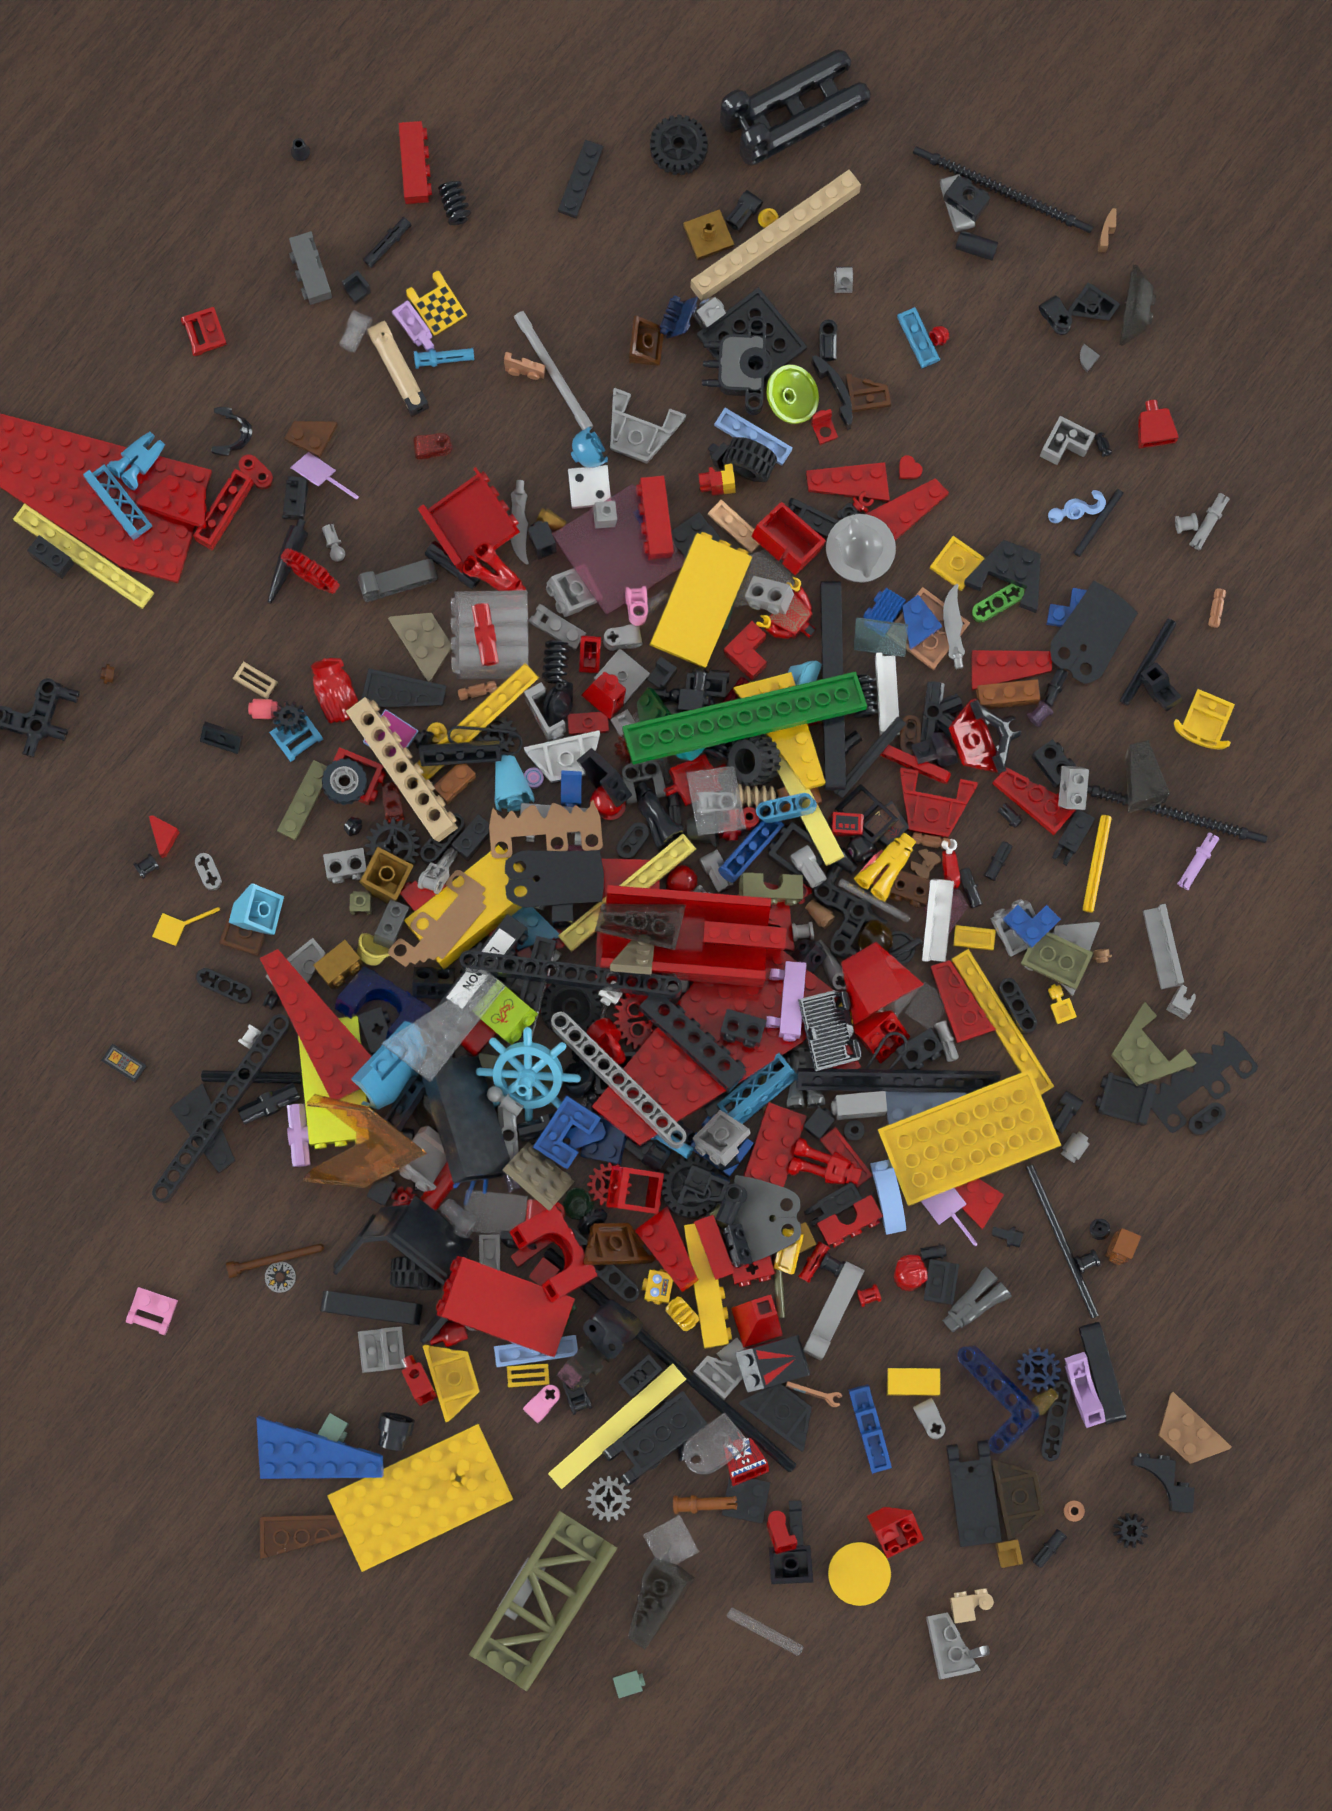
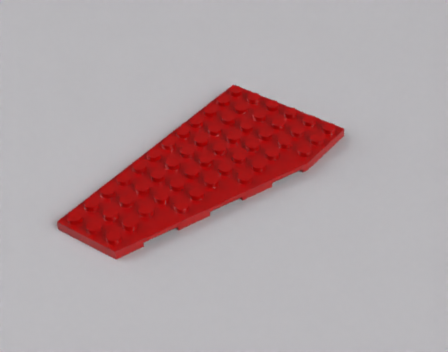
M0 414V488L64 529L88 547L99 552L120 568L179 583L196 526L138 507L153 527L133 541L83 475L88 470L93 473L104 464L107 467L110 461L120 460L123 458L121 453L127 447ZM158 456L144 475L138 473V487L135 491L125 485L121 477L113 476L136 504L142 496L168 475L203 485L207 491L212 470ZM130 464L126 467L125 471L131 468ZM105 471L96 477L100 483H108V475ZM110 488L109 495L113 499H119L120 491L119 489ZM122 503L121 511L124 514H131L132 506ZM142 519L133 520V526L137 531L146 525Z
M766 949V975L763 987L694 982L677 1003L685 1010V1015L689 1019L694 1018L701 1025L700 1029L704 1033L709 1032L716 1039L714 1042L719 1047L723 1045L729 1050L731 1058L735 1061L738 1059L745 1065L746 1075L741 1081L749 1078L772 1062L776 1054L784 1055L801 1045L807 1038L803 1020L801 1022L800 1038L795 1041L783 1040V1037H779L780 1028H768L766 1024L759 1047L748 1048L743 1046L742 1042H727L720 1036L727 1009L765 1020L767 1016L781 1018L784 980H770L771 969L784 970L786 961L797 962L783 950ZM806 969L803 998L834 991ZM840 997L834 998L835 1003ZM676 1021L673 1024L674 1028L678 1030L685 1027L681 1021ZM729 1023L727 1028L730 1031H736L738 1026L735 1023ZM658 1027L623 1068L676 1122L692 1114L726 1091ZM753 1028L747 1030V1034L750 1037L758 1035L757 1030ZM691 1035L688 1038L691 1043H698L700 1041L697 1035ZM705 1049L703 1051L706 1057H712L715 1054L712 1049ZM725 1062L718 1065L721 1071H727L730 1068ZM617 1076L613 1082L619 1085L624 1082V1079L621 1076ZM610 1086L592 1106V1109L639 1146L658 1135ZM630 1090L627 1093L631 1099L639 1096L635 1090ZM647 1104L642 1107V1110L645 1113H651L653 1108ZM659 1119L656 1122L661 1128L668 1125L665 1119Z

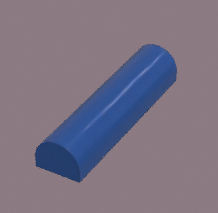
M761 820L718 869L720 875L731 883L735 882L782 829L784 824L781 821L766 823Z

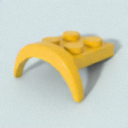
M1197 689L1183 725L1178 719H1175L1174 727L1182 737L1195 744L1210 749H1225L1230 746L1231 742L1220 741L1235 704Z

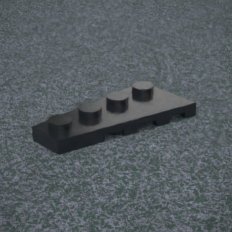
M368 668L362 699L366 697L370 701L374 700L379 707L443 706L447 686Z
M202 1083L170 1107V1109L187 1132L191 1134L212 1103ZM212 1120L207 1121L204 1125L205 1130H212L215 1127V1122ZM221 1128L204 1152L218 1173L236 1161ZM200 1137L194 1139L197 1145L201 1147L203 1139Z

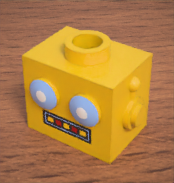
M649 1270L648 1279L644 1278L642 1290L646 1291L644 1300H647V1302L653 1301L657 1305L662 1303L669 1304L673 1280L665 1270Z

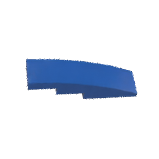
M866 1384L849 1389V1395L872 1474L892 1468L869 1385Z

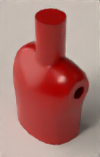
M449 1322L440 1328V1334L435 1335L431 1339L430 1344L432 1346L443 1342L446 1347H450L469 1339L464 1325Z

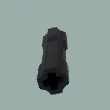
M433 541L425 552L426 557L445 568L470 589H475L481 581L479 578L470 577L464 572L461 573L453 564L444 548L436 541Z

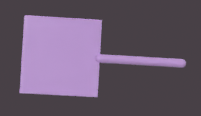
M310 452L306 453L291 466L293 470L318 487L327 479L353 498H359L358 495L330 477L336 471Z
M955 1188L921 1201L939 1225L952 1216L972 1244L977 1246V1242L954 1214L966 1205V1202Z

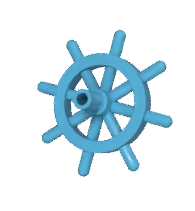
M526 1027L523 1030L524 1042L512 1044L507 1048L496 1038H491L489 1040L490 1045L500 1055L497 1058L494 1069L477 1068L476 1074L478 1076L493 1077L494 1085L500 1087L504 1096L510 1094L511 1098L524 1106L525 1121L528 1122L533 1120V1109L543 1107L551 1102L558 1109L562 1103L557 1097L562 1082L577 1083L580 1082L581 1077L578 1074L563 1073L562 1065L557 1056L566 1049L565 1043L561 1042L550 1050L541 1044L532 1042V1030ZM524 1054V1065L515 1057L516 1055ZM532 1055L540 1058L536 1064H532ZM508 1061L516 1070L503 1069V1066ZM548 1065L552 1073L539 1071ZM504 1078H517V1080L508 1086ZM540 1080L553 1081V1085L548 1089ZM533 1086L539 1092H541L542 1095L533 1096ZM493 1102L494 1108L501 1104L500 1102Z

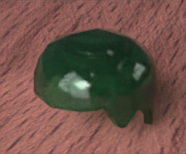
M575 1187L568 1190L563 1202L566 1215L573 1220L583 1219L584 1215H587L589 1211H593L594 1202L592 1195L583 1188Z

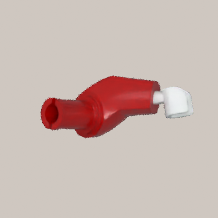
M950 839L949 847L948 841L944 840L941 844L943 849H946V851L942 852V869L944 880L954 881V890L960 885V871L956 852L953 851L957 847V842L954 839Z

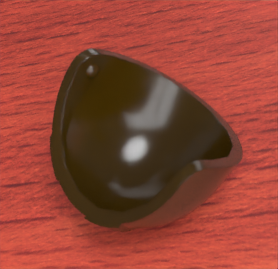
M879 920L868 922L859 936L860 950L877 942L888 951L893 946V936L890 929Z

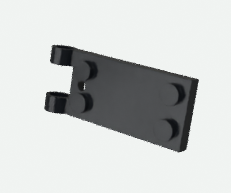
M682 1391L606 1448L602 1453L608 1462L616 1458L622 1451L626 1453L635 1466L622 1475L621 1479L626 1486H630L640 1476L708 1424ZM637 1450L639 1451V1455L634 1456L633 1452Z
M988 1440L977 1441L979 1460L959 1462L957 1444L946 1445L960 1547L1002 1542ZM970 1466L974 1468V1471L971 1473L968 1471Z

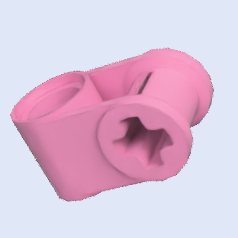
M646 586L634 589L625 587L629 621L635 626H641L646 622L648 613ZM634 612H641L643 615L637 616Z
M554 1385L545 1386L527 1403L523 1410L534 1421L539 1423L560 1399V1390ZM554 1389L555 1399H547L546 1397L548 1394L546 1393V1391H552Z

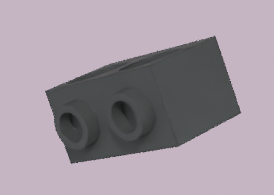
M390 899L375 932L373 942L390 949L397 940L405 922L404 920L408 915L409 907Z

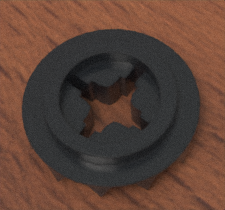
M598 1208L594 1211H589L587 1215H584L583 1219L579 1220L578 1230L583 1235L589 1234L590 1227L593 1224L605 1223L607 1213L604 1209Z

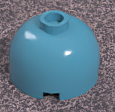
M587 427L574 437L571 456L576 463L580 462L581 465L587 468H595L608 462V457H603L602 452L605 451V448L595 432L590 433L591 428Z

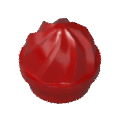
M936 326L930 331L929 337L933 345L942 346L949 339V331L945 327Z

